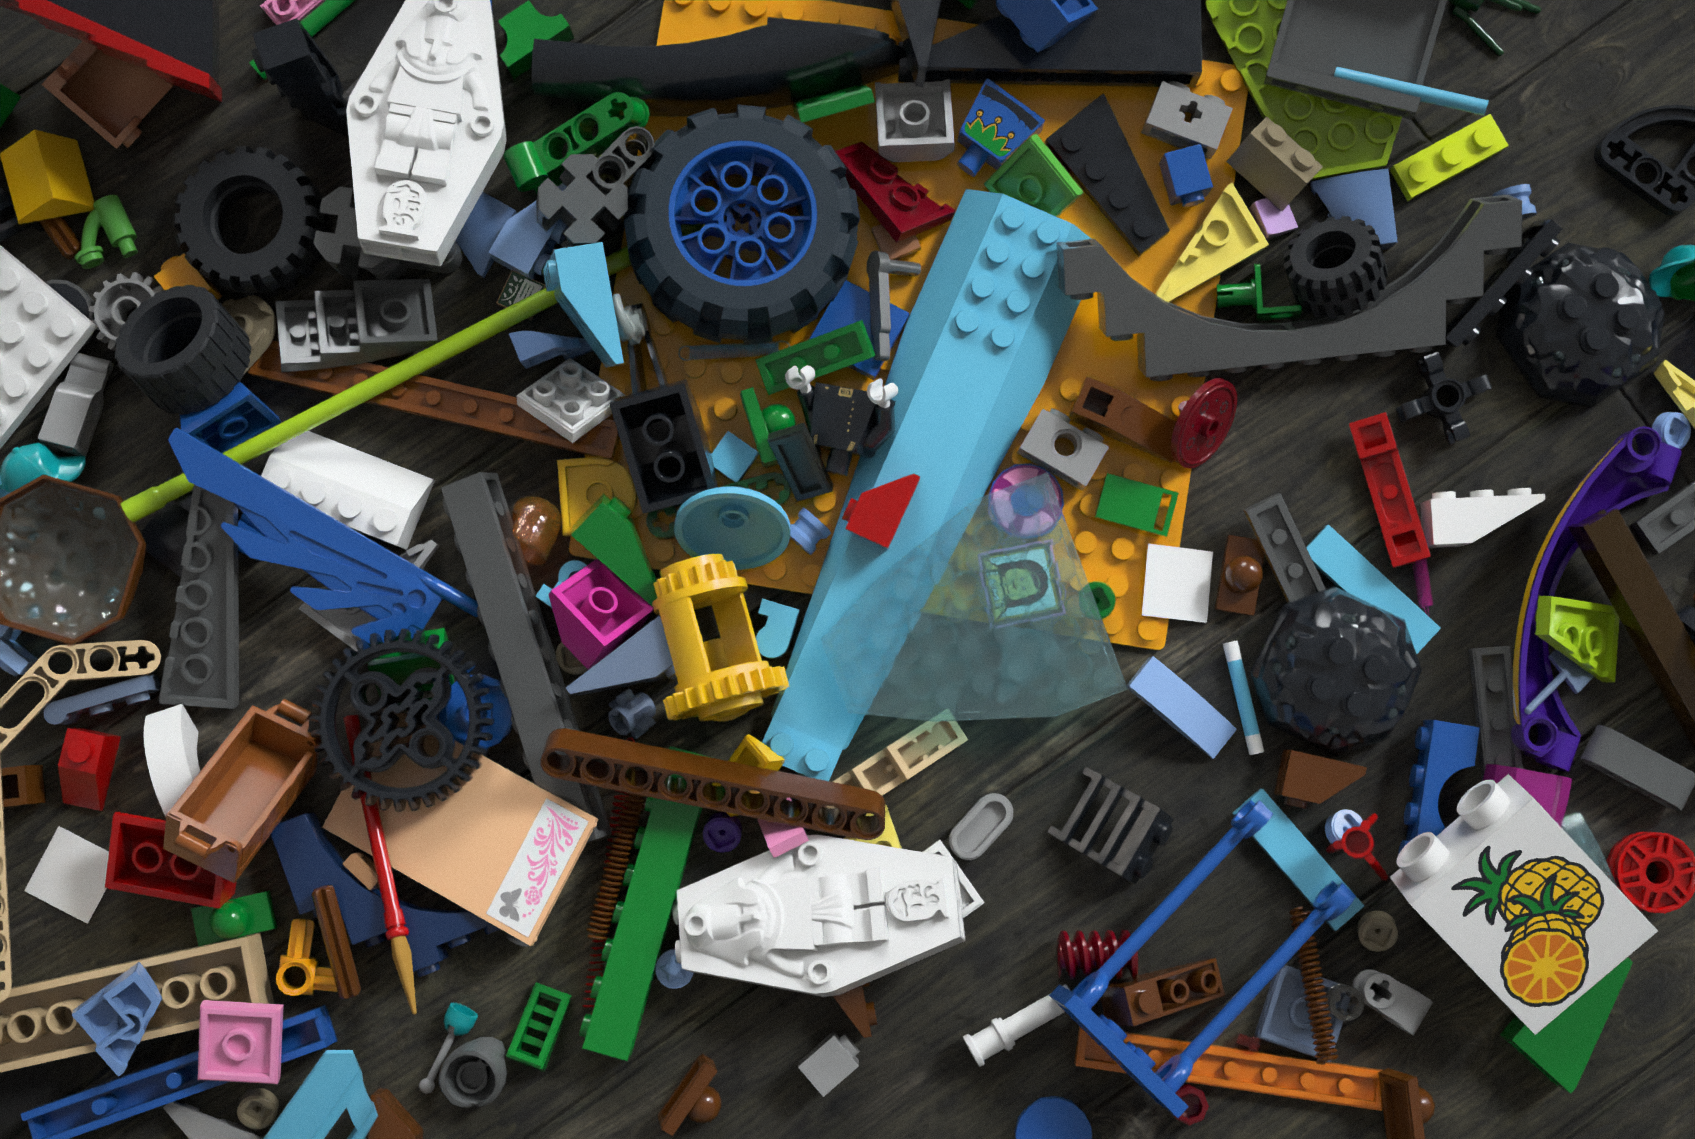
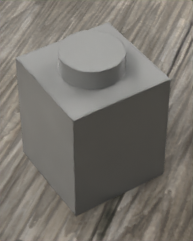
M833 1031L799 1060L798 1068L824 1097L859 1067V1060L856 1055L860 1051L846 1034L840 1038Z

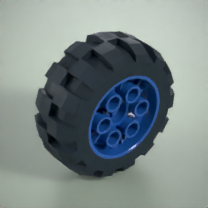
M737 105L736 113L718 115L716 109L711 108L688 116L686 126L676 132L666 130L654 142V147L650 149L653 153L648 163L643 168L637 169L633 174L627 192L628 211L624 220L629 260L638 283L646 288L652 297V304L673 323L680 321L693 329V335L721 343L722 338L743 340L744 345L772 342L773 336L789 330L795 333L817 319L818 313L829 301H834L846 281L858 244L857 228L860 216L856 191L848 185L845 177L847 168L831 145H824L822 147L812 137L813 129L790 115H787L784 121L766 116V107ZM738 174L745 179L746 183L739 188H733L726 183L725 179L729 175ZM753 175L762 178L758 186L751 185ZM714 179L720 190L717 191L711 186H706L705 183ZM768 187H774L782 193V197L777 201H769L763 197L762 191ZM702 198H710L717 206L710 212H702L695 204ZM738 204H746L745 207L738 206ZM796 206L799 216H789L779 211ZM752 208H755L760 215L759 217H756L755 213L752 211ZM735 221L741 224L748 222V232L746 233L743 229L736 232ZM681 224L705 225L698 232L686 236L682 235ZM781 224L789 230L790 234L785 238L778 239L769 233V228L773 225ZM711 235L717 238L720 237L724 244L717 250H710L703 245L702 241ZM769 248L787 262L778 271L767 256ZM744 249L756 251L759 253L760 259L754 263H746L740 258L739 253ZM725 256H727V259L733 260L730 279L715 274Z

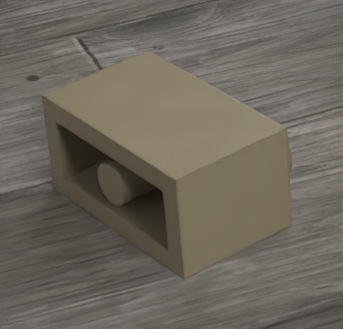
M1268 117L1246 137L1226 161L1281 211L1295 199L1323 167L1314 159L1309 151L1299 146L1286 134L1281 126L1272 122Z

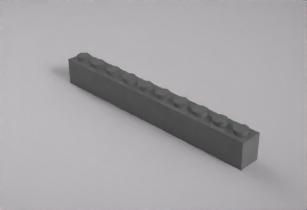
M479 472L441 487L444 496L443 507L448 517L451 518L455 531L454 542L458 551L462 554L467 568L466 580L470 588L473 589L478 603L477 615L480 622L485 626L490 641L488 644L489 653L497 663L501 676L500 687L504 696L508 698L512 711V725L516 733L519 734L524 748V763L528 770L531 771L536 785L599 819L587 842L610 835L612 831L597 786L551 777L541 767L540 759L549 734L559 728L579 731L498 474ZM555 751L557 754L567 755L562 751Z

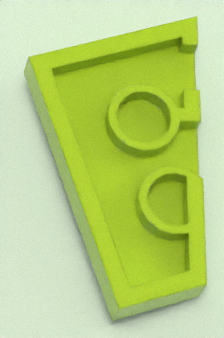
M1538 596V605L1535 612V635L1601 682L1615 683L1619 616L1614 607L1561 597Z

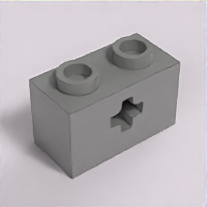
M1162 81L1141 133L1181 149L1201 144L1205 158L1211 159L1219 146L1233 108L1226 106L1225 102L1219 97L1213 95H1205L1203 97L1190 92V88L1182 83L1175 81L1166 83ZM1185 112L1192 114L1190 123L1184 121Z

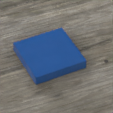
M846 280L834 301H831L810 339L863 320L874 350V340L871 334L870 292ZM891 303L890 351L910 316L909 312ZM872 357L847 367L875 380L885 361H878Z

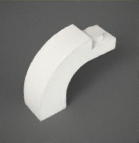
M183 704L145 717V755L151 781L165 817L200 772L197 757L199 732Z

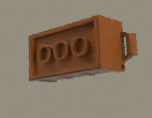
M283 699L280 704L267 711L252 705L166 814L163 849L235 883L316 773L319 752H315L314 747L321 744L320 737H312L311 733L308 732L309 718L312 712L286 699ZM277 713L282 714V715H284V716H286V717H288V718H290V719H292V720H294V721H296V722L302 724V726L300 727V726H298V725H296V724H294V723H291V722H289V721H287V720H285V719H283V718L277 716L276 714H277Z

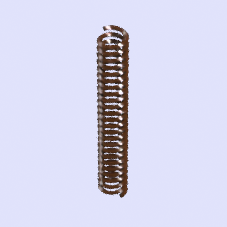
M626 792L631 797H625V801L629 803H623L622 805L628 809H621V812L626 815H619V818L625 821H617L623 827H615L619 832L614 833V836L620 839H612L614 843L619 845H610L612 849L617 851H608L609 854L616 857H606L614 863L606 862L605 865L613 869L604 868V872L611 875H601L602 878L610 881L601 880L600 883L608 887L599 886L598 889L606 893H596L597 896L605 899L595 898V902L603 905L594 904L593 907L601 911H591L592 914L600 917L590 916V920L598 923H587L588 926L596 929L587 928L586 931L597 936L588 935L587 938L607 939L604 934L608 933L606 928L610 927L608 922L612 921L609 916L614 915L611 911L615 909L613 904L617 903L614 898L619 897L616 892L621 891L618 886L623 885L619 880L624 879L621 874L626 873L623 868L628 867L624 862H628L629 859L626 856L631 855L627 850L633 849L629 844L635 843L632 839L636 837L634 833L638 831L636 827L640 825L637 822L641 820L639 815L643 814L640 809L645 808L642 803H645L646 799L643 797L647 796Z
M1302 906L1291 909L1288 912L1290 915H1293L1290 917V920L1294 921L1291 926L1295 927L1292 932L1307 918L1303 916L1311 913L1310 911H1301L1303 910ZM1312 935L1307 941L1316 939V936ZM1305 942L1297 951L1299 953L1296 956L1301 958L1298 960V963L1303 964L1299 967L1302 970L1300 975L1304 977L1301 981L1305 983L1302 987L1307 989L1303 994L1309 995L1304 999L1308 1002L1305 1006L1310 1008L1307 1013L1312 1014L1308 1019L1314 1020L1309 1024L1313 1027L1310 1031L1315 1033L1312 1035V1038L1318 1039L1312 1043L1317 1045L1314 1050L1319 1052L1315 1057L1321 1058L1316 1063L1323 1065L1326 1061L1339 1057L1337 1054H1331L1335 1053L1338 1049L1329 1048L1336 1045L1334 1041H1330L1335 1036L1328 1035L1333 1033L1334 1030L1325 1029L1333 1024L1327 1022L1331 1020L1330 1016H1324L1328 1015L1330 1011L1322 1010L1328 1008L1329 1005L1320 1004L1328 1000L1326 997H1321L1327 993L1319 991L1325 989L1326 986L1317 985L1325 980L1315 979L1322 977L1323 974L1321 972L1312 973L1322 969L1320 966H1314L1320 964L1321 961L1312 960L1319 958L1320 955L1310 954L1317 952L1319 949L1308 948L1316 946L1318 943Z

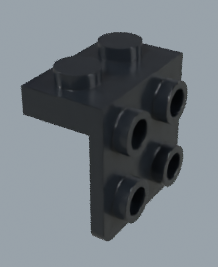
M168 477V478L165 480V482H167V481H169V480H171V479H173V478ZM193 490L159 509L141 532L146 543V551L179 577L182 576L183 566L181 561L184 545L187 542L186 530Z

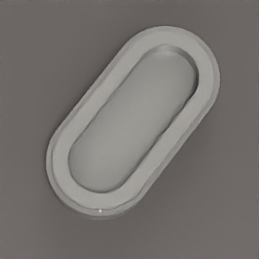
M989 793L981 797L951 830L949 845L953 853L964 860H974L980 857L1011 823L1013 819L1011 802L1005 796L997 793Z

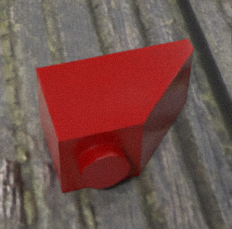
M911 474L861 493L858 501L851 498L842 517L843 520L848 522L845 529L889 549L920 481V476Z
M67 728L58 763L63 803L103 811L121 736L85 728Z

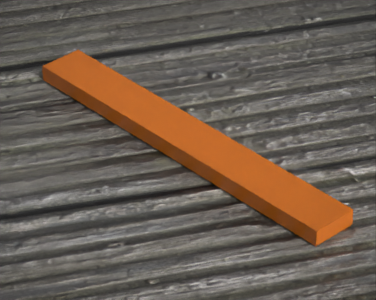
M1079 1026L1075 1066L1126 1073ZM1125 1032L1127 1037L1123 1040L1125 1044L1130 1041L1136 1048L1142 1049L1156 1063L1151 1069L1154 1073L1170 1058L1181 1054L1191 1043L1190 1041ZM1210 1045L1193 1064L1190 1076L1185 1081L1188 1083L1378 1111L1383 1109L1378 1073L1382 1071L1380 1069L1325 1062V1064L1321 1065L1316 1063L1317 1060L1217 1045Z

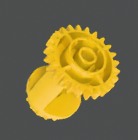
M708 554L682 560L660 570L661 578L653 583L657 599L652 602L654 613L661 617L678 684L674 687L676 693L663 700L669 720H683L694 716L699 717V721H710L728 717L763 705V698L777 694L779 691L790 687L784 667L777 666L772 668L769 666L768 661H762L743 594L748 589L744 577H738L733 561L726 562L722 554ZM712 605L728 663L727 668L712 672L710 671L702 635L700 634L694 611Z

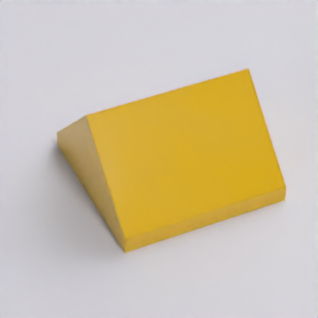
M34 129L0 153L18 224L78 214L94 209V199L77 140Z

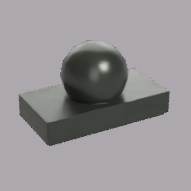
M805 423L769 433L767 441L797 502L832 492L833 483L828 472L825 471V466L821 459L820 446L814 444Z

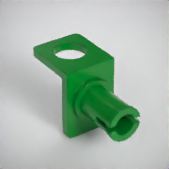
M1254 264L1253 279L1250 280V283L1216 284L1218 308L1252 305V309L1255 308L1256 321L1300 318L1302 312L1301 305L1263 308L1260 264Z

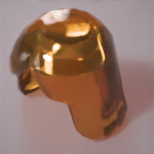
M527 496L520 498L513 506L512 519L514 525L512 534L519 540L525 561L534 565H542L546 563L562 526L561 515L554 504L541 497Z

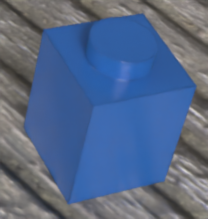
M1198 144L1164 153L1159 166L1170 205L1182 203V206L1185 208L1204 202V197L1209 194L1213 184L1202 145Z

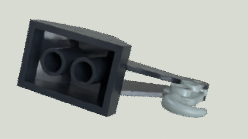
M616 293L613 295V304L619 337L622 342L628 340L632 394L612 399L609 404L644 514L684 503L690 497L702 491L718 487L707 434L699 408L687 380L684 379L668 384L653 340L644 304L639 303L623 308L621 296ZM643 336L660 385L648 390L640 343Z

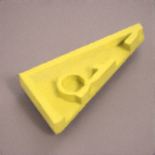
M1233 183L1227 185L1156 292V295L1168 302L1176 300L1262 251L1269 245Z

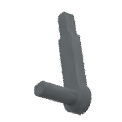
M872 251L867 260V274L869 277L871 334L873 335L874 353L876 355L874 359L887 361L890 359L889 333L891 331L889 275L916 277L921 273V265L916 262L889 259L888 254L881 251Z

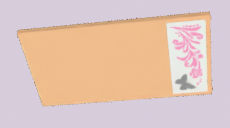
M397 714L400 719L397 724L398 727L408 726L405 721L408 714ZM428 735L423 743L427 754L435 756L438 753L440 745L436 737ZM412 736L402 737L396 745L409 743ZM455 741L453 757L456 759L464 747L463 744ZM381 742L371 743L374 747L372 757L383 755L379 751L382 745ZM403 754L391 768L378 773L371 772L372 781L382 785L408 788L423 785L436 779L446 772L447 767L443 765L434 769L423 768ZM475 754L474 758L482 763L481 768L476 770L469 766L466 767L472 774L473 779L465 782L457 777L462 790L454 793L446 786L449 799L441 801L434 793V806L426 807L421 799L420 809L411 811L407 801L404 811L396 812L392 800L388 810H381L379 806L380 797H378L377 804L391 867L529 946H533L537 941L542 927L599 820L531 781L478 754ZM352 785L347 790L341 791L322 828L373 856L361 799L355 800L351 797L355 787Z

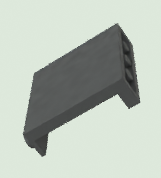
M1287 0L1264 84L1412 120L1417 113L1420 97L1334 77L1336 67L1423 85L1447 0Z

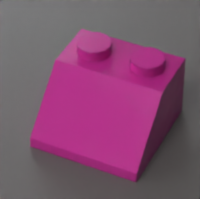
M598 558L552 589L548 594L562 643L588 670L640 631L654 611L647 601Z

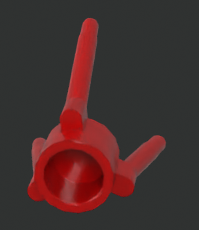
M1376 813L1371 814L1366 820L1362 821L1360 827L1347 829L1341 840L1335 841L1326 848L1327 853L1330 854L1344 850L1346 854L1354 859H1365L1382 880L1388 879L1386 871L1372 855L1375 845L1369 830L1378 819Z

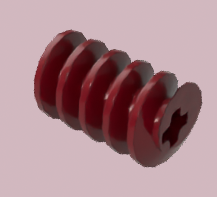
M1076 930L1072 942L1067 931H1060L1056 946L1058 977L1060 978L1062 969L1067 970L1070 980H1075L1078 969H1082L1085 978L1093 972V969L1099 970L1131 936L1129 931L1122 930L1117 941L1114 932L1107 930L1102 941L1098 931L1091 930L1086 941L1083 932ZM1138 951L1115 975L1117 980H1121L1124 968L1129 969L1132 979H1137Z

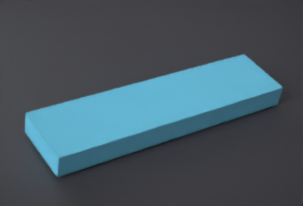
M1329 524L1306 546L1315 567L1336 587L1405 619L1416 654L1441 629Z
M1260 788L1232 813L1235 816L1250 800L1254 803L1260 800L1273 813L1270 820L1252 837L1311 905H1313V901L1321 890L1332 881L1337 885L1343 883L1349 889L1263 789ZM1356 897L1341 915L1331 921L1326 920V923L1332 930L1337 931L1364 907L1363 903Z

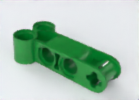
M615 92L537 141H526L512 146L504 152L503 159L518 191L526 192L534 189L537 194L538 187L547 178L556 186H559L563 183L559 177L565 170L561 164L571 154H593L595 157L600 156L630 127L638 126L644 128L646 126L650 113L648 106L640 98L629 97L624 93ZM598 124V134L593 139L592 129ZM567 142L568 152L563 158L562 148Z

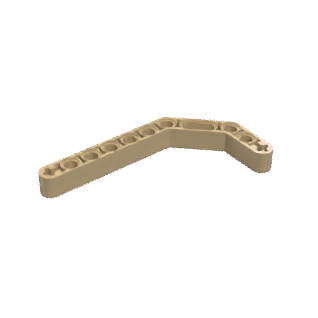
M133 640L66 644L51 647L0 699L1 710L27 683H38L45 690L43 699L16 727L7 729L0 726V939L3 943V949L0 952V962H5V968L0 967V982L5 983V987L0 988V1003L7 999L13 982L1 753L68 682L131 678L153 673L160 664L161 654L157 646L150 641ZM117 649L126 650L124 657L136 656L138 649H145L146 655L153 656V661H149L145 669H140L138 662H125L127 671H118L120 655ZM97 651L110 653L113 658V666L104 672L96 671L90 665L92 654ZM63 653L72 659L73 665L70 671L65 674H56L50 670L49 660L55 654Z

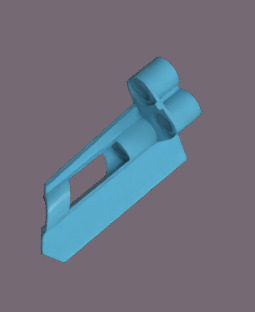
M326 1050L263 1139H324L346 1107L355 1126L347 1139H365L376 1121L378 1113L374 1102L370 1100L366 1091L362 1071L353 1050Z

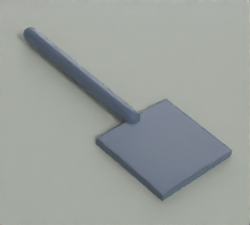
M1555 649L1548 658L1559 671V674L1524 709V712L1528 715L1531 714L1564 680L1572 691L1577 694L1594 676Z

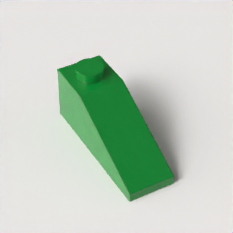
M603 493L573 525L571 536L652 606V602L657 599L653 584L657 582V579L633 519L629 516L631 510L619 498L613 497L611 500Z

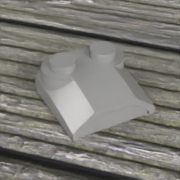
M950 79L924 82L923 87L915 86V82L889 84L875 82L879 155L891 162L941 160L954 152L955 142Z

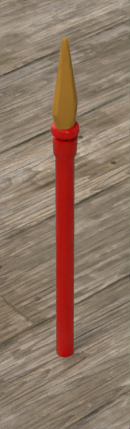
M349 715L344 717L343 720L352 762L355 765L353 746L355 739L362 730L359 716ZM365 771V777L372 780L371 772ZM365 792L360 799L385 911L383 913L385 928L388 930L386 938L391 941L392 957L412 1014H416L412 954L406 938L409 935V929L405 927V918L399 906L378 804L376 801L372 806L365 805L367 794Z

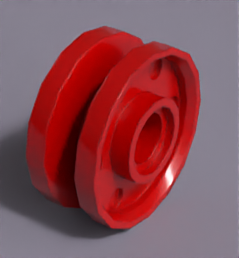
M1638 831L1624 836L1612 847L1606 860V876L1639 911L1665 914L1680 909L1692 898L1695 892V856L1682 840L1668 833ZM1651 862L1656 865L1658 870L1656 879L1650 882L1646 875V868Z

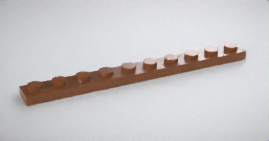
M272 341L268 349L249 368L248 373L254 377L337 395L388 369V367L362 363L327 369L281 372L279 342ZM416 375L365 402L609 460H614L619 441V434L614 420H603L572 443L519 407L516 397L423 375Z

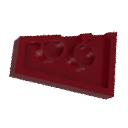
M861 141L835 151L847 168L845 177L848 185L856 191L857 196L896 243L949 222L954 216L956 210L946 203L942 207L927 197L929 190L919 183L912 186L898 175V168L884 159L864 142Z

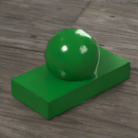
M754 388L742 390L740 397L763 467L768 468L778 465V461L767 441L769 433L795 426V416L787 406L781 404H771L761 412Z
M270 890L230 899L220 909L207 906L191 908L198 946L277 928Z

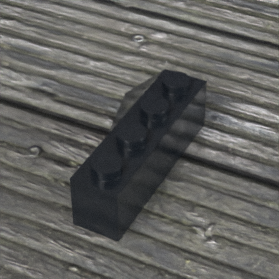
M296 18L253 33L257 48L252 49L251 52L258 70L261 73H266L271 85L276 84L280 95L287 97L292 109L298 108L307 119L349 138L346 113L348 101L337 69L301 22Z

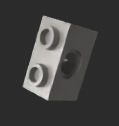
M1053 408L1050 412L1042 409L1017 454L1040 467H1044L1050 473L1082 491L1087 486L1109 446L1102 443L1104 438L1097 432L1089 428H1084L1081 431L1069 424L1071 419L1064 413ZM1058 438L1069 439L1074 445V453L1069 456L1060 455L1055 449V440Z

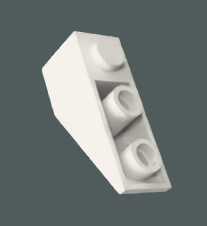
M1531 488L1507 490L1508 496H1494L1493 490L1471 491L1470 497L1456 498V492L1454 491L1432 493V499L1420 503L1421 524L1428 548L1460 547L1473 543L1544 501L1545 494H1531Z

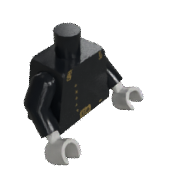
M806 365L800 370V376L797 366H793L786 372L785 379L791 388L798 390L797 395L807 429L814 444L830 450L825 471L847 476L852 455L872 458L875 456L876 451L894 433V406L896 401L892 400V398L897 395L898 387L894 383L883 387V380L881 378L871 382L867 387V391L816 382L814 387L810 385V382L815 377L814 369Z

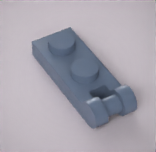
M143 675L51 702L44 709V718L53 725H70L76 723L80 715L89 712L90 717L114 711L113 704L126 701L127 706L151 700L149 694L161 691L159 678L155 675Z

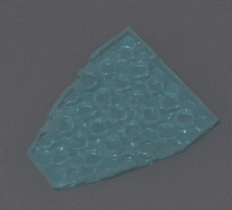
M1048 472L971 501L958 514L944 523L932 535L881 574L857 602L845 612L844 616L821 638L848 713L933 722L1057 717L1128 690Z

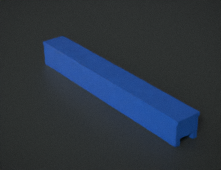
M326 1004L283 1019L281 1063L326 1048L338 1041ZM198 1049L37 1106L22 1113L21 1117L22 1121L27 1120L33 1139H69L230 1081L198 1080Z

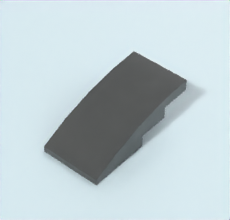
M430 279L353 281V290L314 291V300L276 301L281 372L318 370L362 364L404 355L438 343Z

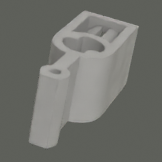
M78 352L70 361L65 381L60 383L54 392L38 439L47 447L86 457L104 404L103 391L108 377L113 371L114 364L111 361Z

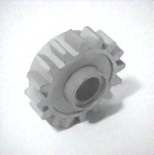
M133 272L131 278L128 279L120 273L117 274V280L112 283L105 280L103 282L105 288L100 293L94 292L93 296L96 298L94 306L89 307L88 311L94 313L95 319L92 322L98 326L96 330H100L96 338L103 343H108L109 349L116 351V339L119 337L122 325L127 321L128 312L134 307L138 308L142 302L153 297L154 294L165 291L161 286L157 287L158 282L150 276L143 279V276Z

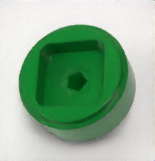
M1092 581L1085 584L1077 596L1079 611L1091 620H1101L1109 616L1116 603L1113 589L1101 581Z

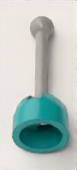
M450 1003L443 1021L445 1029L449 1033L427 1078L422 1079L419 1083L421 1092L428 1094L434 1090V1079L455 1036H463L473 1028L478 1014L471 1008L459 1003Z

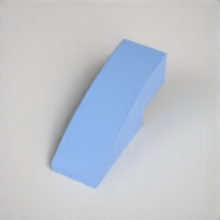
M1154 656L1149 657L1125 686L1150 706L1153 712L1212 759L1215 758L1237 730L1212 705Z

